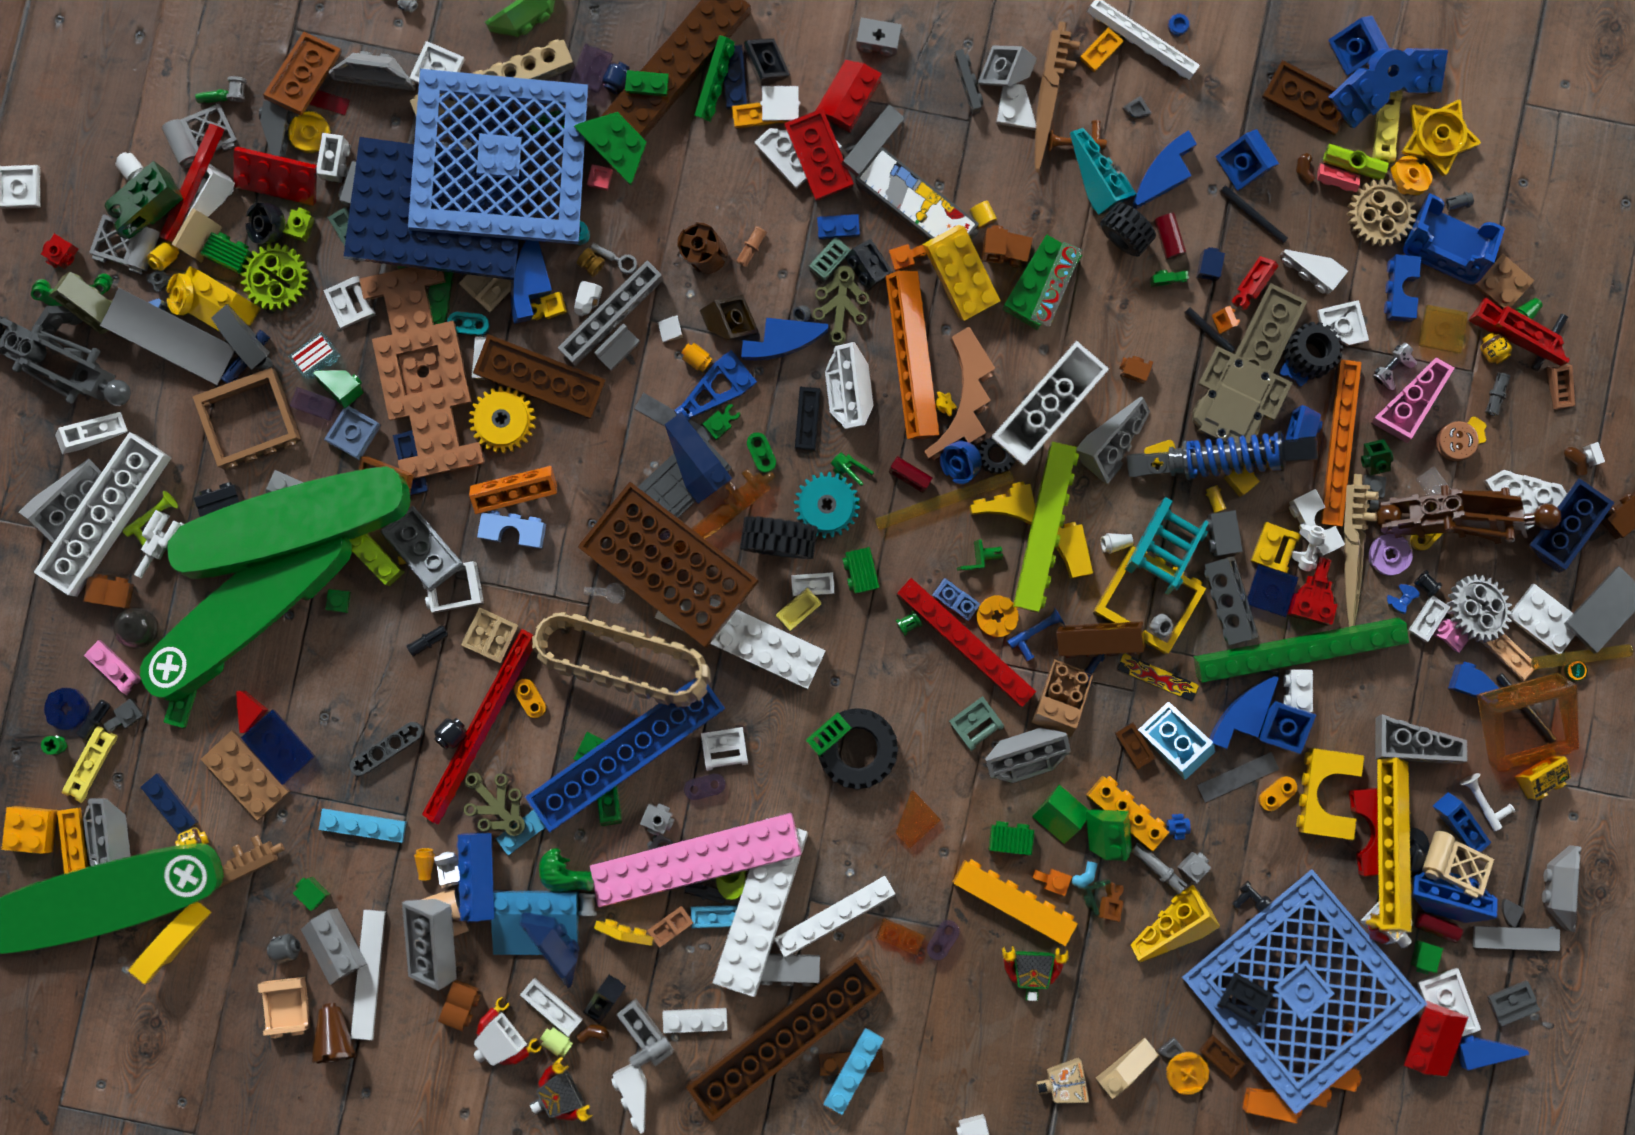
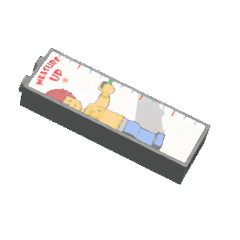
M883 147L879 149L856 178V185L927 241L957 225L966 228L971 241L979 233L977 231L978 222Z

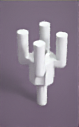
M155 510L142 532V536L147 540L141 550L146 555L134 573L135 576L142 578L153 558L161 559L168 548V541L184 523H178L173 520L168 531L164 533L162 529L170 515Z

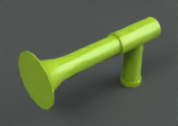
M163 491L162 500L143 516L137 518L122 530L127 537L134 534L143 547L147 539L142 536L140 528L151 519L155 510L161 512L169 507L178 508L177 502L167 491Z

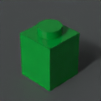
M313 876L307 879L302 878L295 885L297 889L292 893L310 911L317 909L330 895Z
M1417 940L1410 965L1417 967L1416 971L1429 975L1430 971L1437 973L1443 948Z

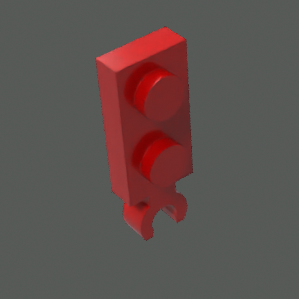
M1262 256L1258 258L1237 290L1240 294L1232 299L1235 307H1238L1239 304L1243 310L1249 307V300L1258 297L1278 268L1277 262Z

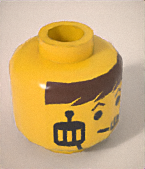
M1492 332L1482 339L1484 343L1480 346V350L1489 363L1499 364L1511 356L1512 346L1504 334L1495 335Z
M192 828L180 833L177 838L178 840L175 841L176 846L209 843L205 831L200 832L198 828Z

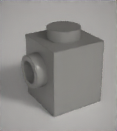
M1190 852L1177 867L1195 883H1198L1211 869L1207 864L1209 860L1200 852L1198 855Z

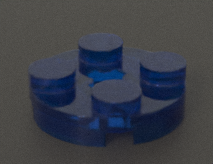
M57 689L49 693L45 702L44 712L48 724L58 729H74L85 721L86 715L89 713L88 700L77 689ZM65 703H68V706L71 707V711H68L67 715L62 711V706Z

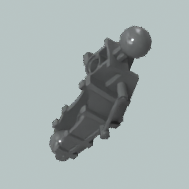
M0 316V354L16 361L12 367L13 371L20 373L21 370L65 396L66 402L74 404L78 394H87L102 402L105 398L108 403L114 406L126 404L130 399L131 390L127 383L122 380H114L116 375L99 368L100 365L96 362L100 354L99 349L92 348L90 350L42 331L43 328L39 324H35L32 331ZM3 325L7 326V328H6V330H5L4 333H3V331H4ZM56 341L63 343L64 345L69 346L71 348H64ZM46 346L79 362L70 380L37 365L46 357ZM39 375H43V376L49 377V379H50L52 382H50V381H48V380H46V379L40 377Z

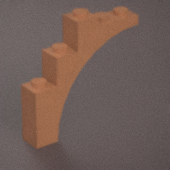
M970 327L952 336L950 340L958 356L962 372L961 401L957 414L948 430L937 442L924 451L923 454L927 461L931 458L934 461L940 458V454L944 451L943 449L951 443L963 439L975 446L984 440L983 436L986 434L975 412L980 414L989 408L987 405L991 400L979 381L985 382L992 378V373L996 368Z

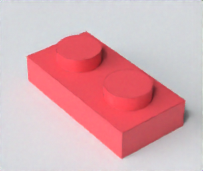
M1322 163L1318 168L1317 180L1321 183L1338 186L1345 191H1358L1360 175Z

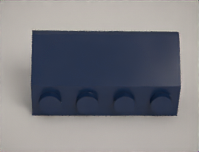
M1578 478L1557 507L1561 512L1560 524L1551 530L1541 529L1529 546L1540 560L1558 573L1565 571L1615 502Z

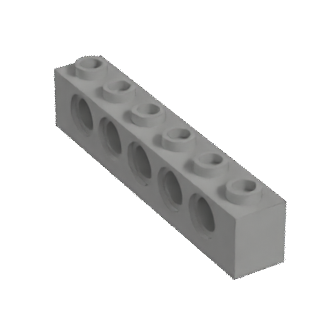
M647 260L558 347L560 352L576 366L664 280L662 274Z

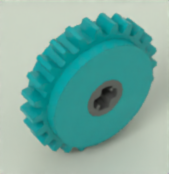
M820 472V478L812 475V481L810 482L806 479V486H799L802 492L795 494L799 498V500L794 501L795 505H799V508L794 509L795 513H800L797 520H803L805 524L817 526L816 537L819 533H822L823 538H826L827 534L834 538L835 532L841 536L843 528L849 531L847 525L855 524L852 517L858 518L855 510H859L860 506L855 505V503L860 501V498H854L857 490L851 491L850 488L853 484L849 483L847 485L845 483L846 477L840 480L838 473L835 475V478L831 477V472H828L827 477H824L822 472ZM827 500L828 502L830 500L832 502L830 510H827V508L826 510L822 509L823 501Z

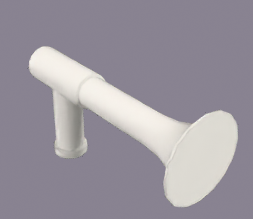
M1476 773L1464 778L1460 785H1466L1471 789L1493 831L1501 829L1502 825L1499 820L1514 813V807L1508 804L1505 808L1494 813L1478 785L1480 774Z

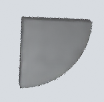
M1141 96L1122 108L1125 113L1135 118H1144L1151 115L1150 109Z
M1503 898L1501 908L1505 920L1512 927H1516L1524 908Z
M1172 1037L1158 1049L1159 1053L1168 1058H1174L1176 1055L1186 1052L1175 1037Z

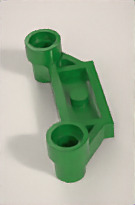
M102 273L96 277L94 284L90 285V287L96 288L103 295L110 290L113 280L108 274ZM39 279L33 284L31 297L34 300H40L49 306H62L49 296L53 289H51L48 281Z

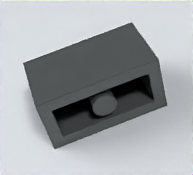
M1236 510L1208 515L1206 521L1209 523L1206 530L1210 532L1211 540L1208 541L1210 553L1213 552L1214 557L1243 552Z

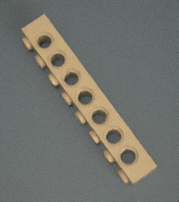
M563 39L553 40L548 46L533 48L528 54L513 56L508 62L495 63L490 69L485 71L478 70L472 74L506 77L510 71H515L516 75L513 78L546 80L572 70L575 66ZM548 56L555 57L551 63L545 62ZM528 64H535L533 70H526ZM418 95L410 100L416 116ZM460 95L458 96L460 100L465 97ZM478 97V99H479L481 102L486 99V98ZM449 98L443 102L448 108L456 104L455 101H450ZM472 99L465 103L469 110L477 106ZM440 106L438 117L445 112ZM460 107L453 114L456 116L464 113V111Z

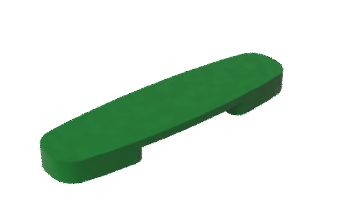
M385 466L337 474L282 488L230 505L180 526L168 541V558L171 566L183 576L190 579H200L241 572L250 563L292 553L341 536L347 539H354L401 519L410 507L409 487L407 482L393 468Z

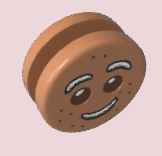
M1461 421L1452 422L1444 426L1436 437L1438 452L1449 461H1462L1469 458L1475 453L1479 443L1476 430L1470 424Z

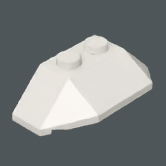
M851 342L835 346L834 353L825 370L830 413L845 429L865 425L873 408L869 365L856 343Z

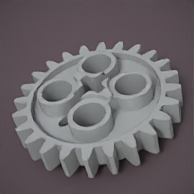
M1475 574L1456 582V586L1451 588L1453 593L1448 595L1452 601L1448 602L1447 605L1452 607L1448 611L1449 614L1454 615L1451 621L1458 623L1455 628H1462L1461 635L1468 633L1469 640L1475 638L1476 642L1483 640L1486 643L1504 635V631L1509 629L1506 624L1512 622L1508 616L1512 615L1513 612L1508 610V607L1512 606V604L1505 601L1509 596L1502 595L1505 589L1498 590V582L1491 584V578L1485 580L1484 575L1477 577Z

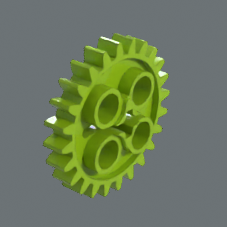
M278 243L275 244L274 249L270 244H267V250L260 246L259 254L252 251L254 258H246L249 265H242V267L247 271L240 274L246 278L241 281V284L247 286L243 291L246 294L250 293L248 298L251 301L255 299L254 304L257 306L262 303V308L265 310L269 306L272 311H275L276 306L281 311H283L284 305L291 308V301L298 304L299 302L296 297H304L301 290H308L304 283L310 282V279L304 277V275L310 272L307 269H303L307 265L305 261H301L303 257L300 254L296 255V251L293 248L289 251L287 245H284L281 249ZM272 259H276V265L269 267V262ZM260 267L266 268L290 285V288L285 287L260 270ZM293 270V277L286 279V273ZM260 276H265L264 282L257 284V279ZM281 287V294L274 296V290Z

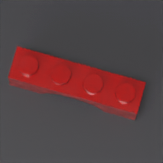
M1378 788L1349 790L1351 811L1363 816L1370 827L1368 844L1364 849L1356 853L1358 874L1362 876L1379 875Z

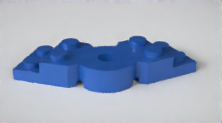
M1382 48L1370 58L1368 62L1369 69L1358 68L1328 98L1351 128H1355L1369 114L1375 115L1389 101L1390 92L1398 90L1408 93L1442 92L1448 50L1407 48L1401 51L1394 48Z

